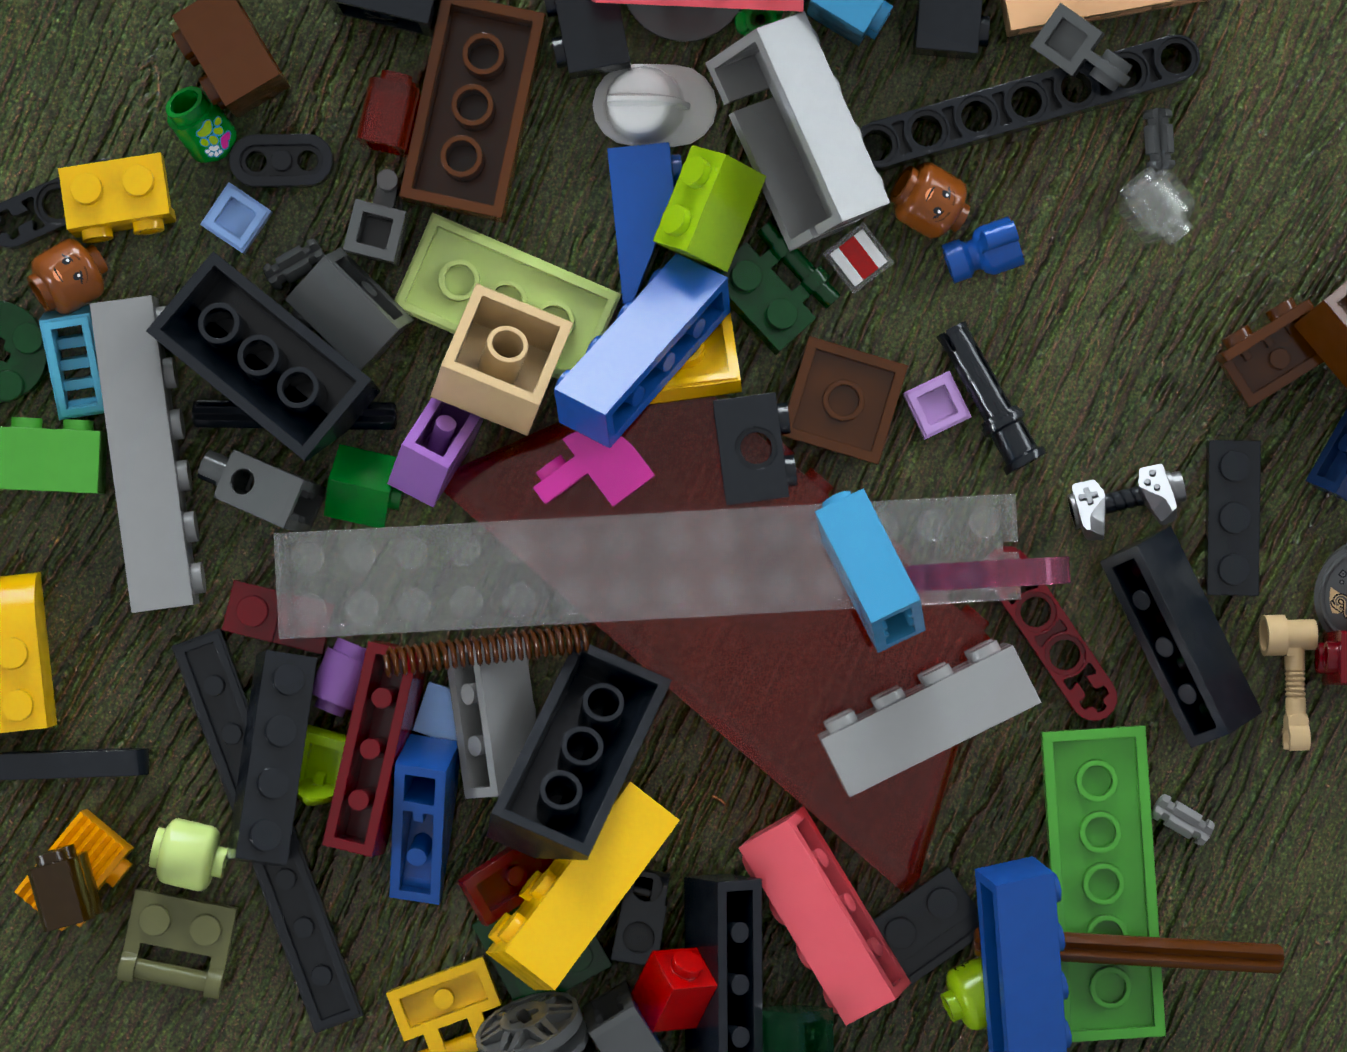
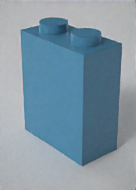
M864 488L854 493L842 491L826 499L822 504V508L815 511L822 544L877 653L925 631L921 599Z

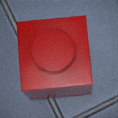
M697 947L657 950L651 952L631 994L652 1032L697 1028L718 985Z

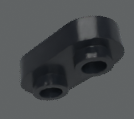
M254 134L245 136L235 143L230 152L229 164L233 175L248 187H315L324 183L332 174L334 154L330 146L322 138L313 134ZM308 152L314 153L318 157V164L311 171L301 169L299 163L302 155ZM261 153L266 157V166L261 171H251L248 166L249 158L253 154Z

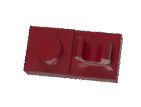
M234 580L222 630L323 655L336 604Z
M507 847L457 880L481 924L489 926L500 919L506 912L509 913L523 903L524 899L519 896V893L526 882L536 871H540L543 874L555 859L533 858Z

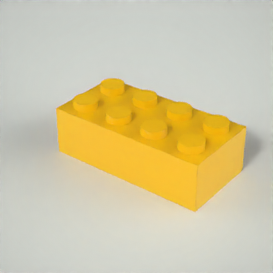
M632 782L624 783L588 860L555 859L543 874L540 871H536L519 893V896L524 901L517 911L512 915L506 912L490 931L488 938L493 943L486 953L533 990H555L680 820Z

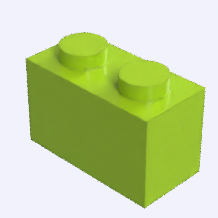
M692 145L662 215L653 242L699 264L728 272L767 176L727 154Z

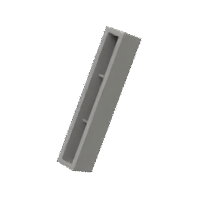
M152 295L90 303L131 613L200 604L199 594L206 593L204 567L202 562L194 563L192 542L199 541L198 520L195 511L187 512L185 491L192 490L191 469L188 459L180 460L178 440L185 439L184 417L181 408L173 409L171 389L178 388L179 385L177 366L174 357L166 358L165 347L146 332L166 307H160L159 299Z

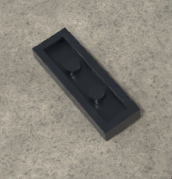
M1206 441L1205 595L1259 596L1261 441Z

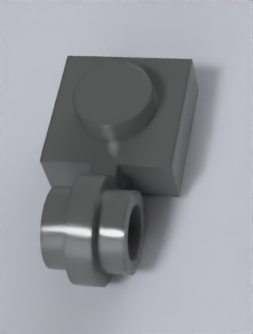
M1062 3L1058 5L1030 45V47L1074 77H1076L1085 62L1089 61L1094 65L1089 75L1113 92L1116 91L1120 84L1126 86L1131 78L1127 74L1133 66L1108 48L1102 56L1094 52L1105 33Z

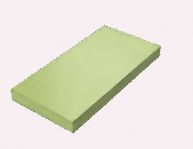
M432 212L394 301L410 316L455 334L477 283L573 322L552 375L553 378L559 379L564 371L571 370L586 354L591 341L596 336H602L608 329L622 294Z

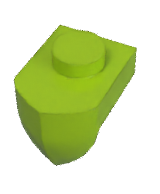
M307 725L297 798L305 805L317 806L332 802L347 735Z

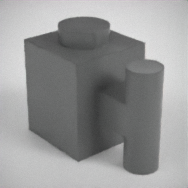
M384 169L379 172L373 203L355 199L343 250L349 255L398 267L410 215L406 211L395 209L402 182L394 171Z

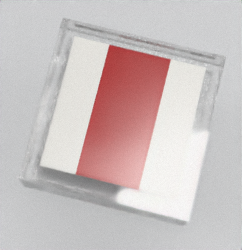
M864 222L822 253V256L852 295L856 294L895 263Z

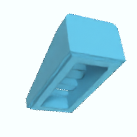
M90 305L83 306L68 315L60 314L56 310L43 313L39 319V325L59 420L104 413ZM82 326L83 333L58 337L57 329ZM86 346L87 354L65 358L61 356V350ZM90 367L91 375L65 379L64 371ZM94 387L96 396L68 400L67 391Z

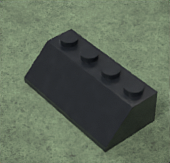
M214 251L146 330L148 334L305 462L346 433L381 392L371 378Z
M581 640V652L579 654L575 651V646L573 645V653L568 655L491 812L487 837L533 858L588 860L671 685V679L589 644V651L586 653L583 649L584 642Z

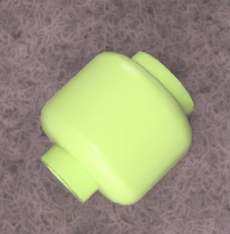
M175 818L166 828L159 827L157 829L151 848L149 867L156 869V875L160 882L199 892L209 886L212 877L222 879L228 861L226 859L227 848L220 846L221 835L216 827Z

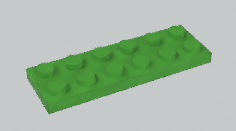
M1133 725L1041 731L1049 869L1057 875L1061 885L1062 897L1061 901L1057 903L1058 922L1063 932L1159 937L1146 726ZM1061 962V970L1066 977L1069 990L1068 998L1064 1000L1065 1019L1071 1030L1072 1042L1166 1036L1162 967Z

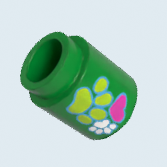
M189 86L180 89L168 100L166 104L168 125L194 160L201 163L214 162L223 159L229 154L236 141L237 131L219 105L214 106L205 91H201L196 86Z

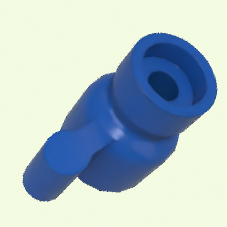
M1009 216L979 226L974 230L972 239L967 242L957 239L941 245L954 284L972 278L977 270H983L989 275H996L1025 265L1018 241L1019 235L1014 221H1011Z

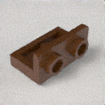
M1290 297L1267 311L1265 314L1270 322L1256 331L1252 332L1247 324L1221 340L1226 349L1214 357L1247 409L1324 362L1294 327L1297 321L1314 308L1310 299L1296 304L1294 299Z

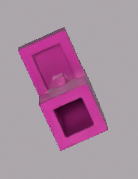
M574 432L563 438V441L575 456L566 462L563 456L559 455L536 472L541 482L535 485L533 489L542 501L548 505L589 474L610 504L615 507L654 478L655 474L633 445L622 436L611 448H608L579 432Z

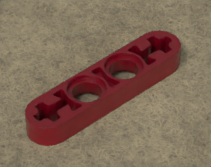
M1000 546L993 549L983 562V576L994 595L1072 710L1078 716L1089 721H1099L1107 718L1116 707L1117 691L1028 557L1020 549L1012 546ZM1001 555L1006 560L1014 558L1018 560L1020 566L1014 572L1022 585L1029 578L1036 585L1035 588L1021 592L1012 603L1006 597V593L1016 591L1010 581L1006 578L996 580L993 572L998 569V564L995 560ZM1031 597L1044 599L1050 608L1048 620L1038 627L1027 625L1021 617V607ZM1060 640L1072 641L1078 649L1076 664L1066 670L1056 668L1050 660L1051 647ZM1088 663L1093 669V673L1084 675L1085 679L1091 687L1097 689L1103 686L1106 694L1101 697V702L1104 706L1098 711L1092 706L1085 708L1081 706L1080 701L1084 699L1085 693L1078 682H1074L1069 689L1064 683V679L1078 675Z

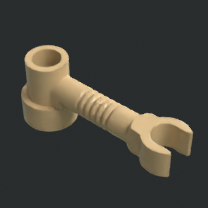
M1262 615L1259 622V646L1262 655L1284 656L1286 698L1282 728L1283 750H1310L1311 733L1309 718L1306 714V693L1304 692L1306 690L1304 687L1306 685L1304 682L1306 680L1304 677L1305 650H1316L1317 622L1315 619L1287 620L1285 615Z

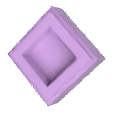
M950 371L902 393L924 440L972 417Z

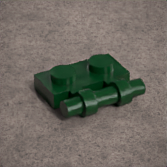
M770 220L756 233L770 248L760 257L746 242L736 251L728 272L719 269L714 271L728 277L731 308L764 344L777 355L816 319L803 304L804 301L813 295L827 309L841 295L827 281L831 276L821 265L816 269L799 249L789 251L779 227ZM780 261L801 282L793 291L772 270Z

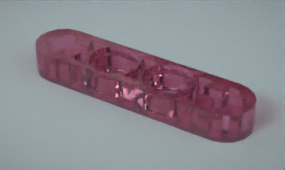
M1069 556L903 565L917 592L1071 583Z

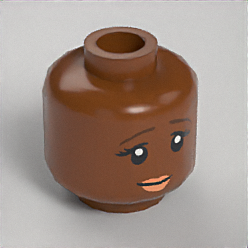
M924 162L916 168L908 166L898 177L890 195V201L894 203L895 217L903 224L930 239L941 237L948 230L953 232L959 230L970 211V205L965 203L967 198L966 184L960 178L932 162Z
M69 238L49 248L32 260V274L27 277V281L35 297L47 312L55 309L60 314L68 315L104 293L102 274L108 271V267L94 245L91 244L85 248L77 240Z

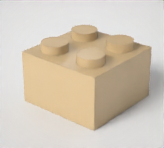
M476 283L441 364L430 397L528 436L573 322Z

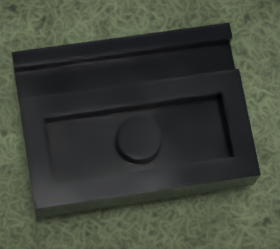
M948 866L942 868L872 918L911 982L909 986L972 943L975 929L979 928L978 908Z

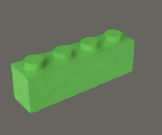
M11 417V427L0 426V489L105 494L108 436L107 432L94 431V421L63 419V429L42 428V418Z

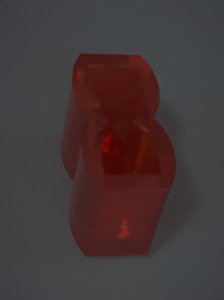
M382 70L380 78H369L356 140L360 142V146L404 158L408 157L421 96L420 89L416 87V83L412 82L413 77L399 72Z

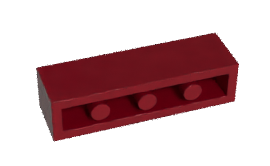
M368 641L322 842L323 846L368 857L385 854L393 820L395 763L407 738L413 733L412 730L427 671L425 652V671L423 674L419 671V662L415 651L417 669L415 675L411 673L410 660L407 653L408 674L406 676L403 674L399 655L400 675L397 677L394 674L392 657H390L392 675L389 678L386 676L383 655L386 654L389 646L395 650L398 644L385 641Z

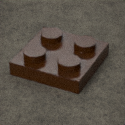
M809 336L788 403L791 433L781 436L879 465L908 365Z

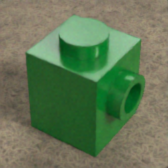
M339 444L328 478L324 516L385 529L390 509L399 511L404 492L387 484L397 457Z

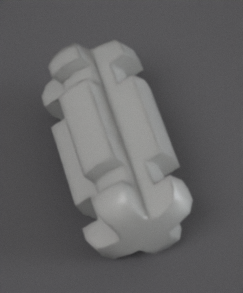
M1162 794L1152 808V818L1156 821L1159 819L1164 820L1163 825L1187 839L1193 837L1195 839L1194 843L1203 846L1213 833L1214 822L1209 819L1206 821L1202 820L1203 815L1177 800L1173 803L1171 801L1172 797Z

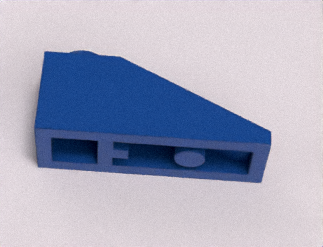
M669 142L607 148L623 306L627 302H633L638 296L657 243L653 242L654 236L681 173V154L671 155Z
M410 734L395 763L390 898L440 905L442 901L458 789L459 752L457 741Z

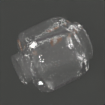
M1148 167L1128 181L1119 192L1123 197L1119 204V213L1144 243L1154 244L1164 239L1168 245H1171L1186 235L1193 227L1188 219L1194 213L1196 207L1195 198L1171 170L1160 169L1155 171L1152 167Z

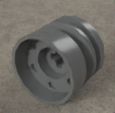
M549 991L536 993L512 1001L492 1013L480 1025L475 1035L479 1052H597L595 1045L588 1041L590 1036L586 1022L582 1018L577 999L564 992Z

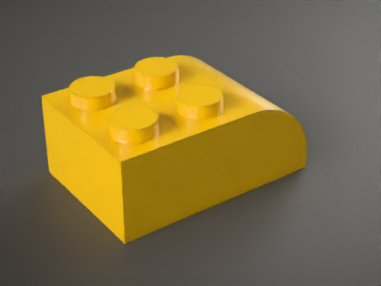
M41 572L0 576V733L56 726L57 718Z

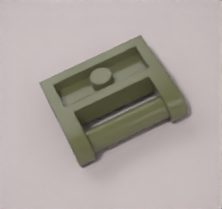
M139 887L136 888L124 948L119 962L117 980L133 983L135 978L203 991V997L219 1000L223 990L239 907ZM142 944L211 957L209 970L203 971L140 958Z

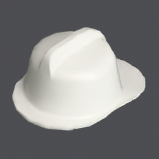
M631 64V68L608 73L596 88L592 104L595 121L602 132L616 143L629 146L669 142L670 147L692 144L707 133L714 123L717 110L714 90L704 76L692 68L669 64Z

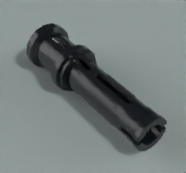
M966 321L946 330V333L944 332L936 338L950 358L985 421L981 424L983 428L981 431L985 437L992 438L1006 463L1003 470L1007 476L1037 460L1047 452L1043 446L1036 445L1022 420L1025 416L1023 409L1017 405H1011L967 327Z

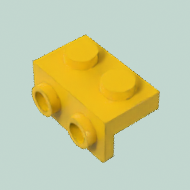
M161 152L58 168L66 228L74 237H82L83 243L109 241L114 238L113 232L133 229L134 235L156 234L165 230L164 224L176 222L175 211L171 207L164 156Z

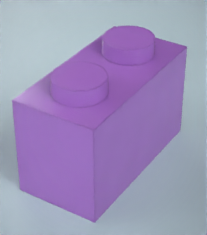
M431 398L401 444L387 484L434 508L474 444L484 418Z

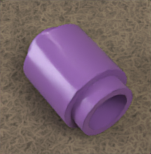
M337 637L333 648H327L314 678L312 694L318 697L314 705L315 707L343 718L346 709L353 710L366 648Z

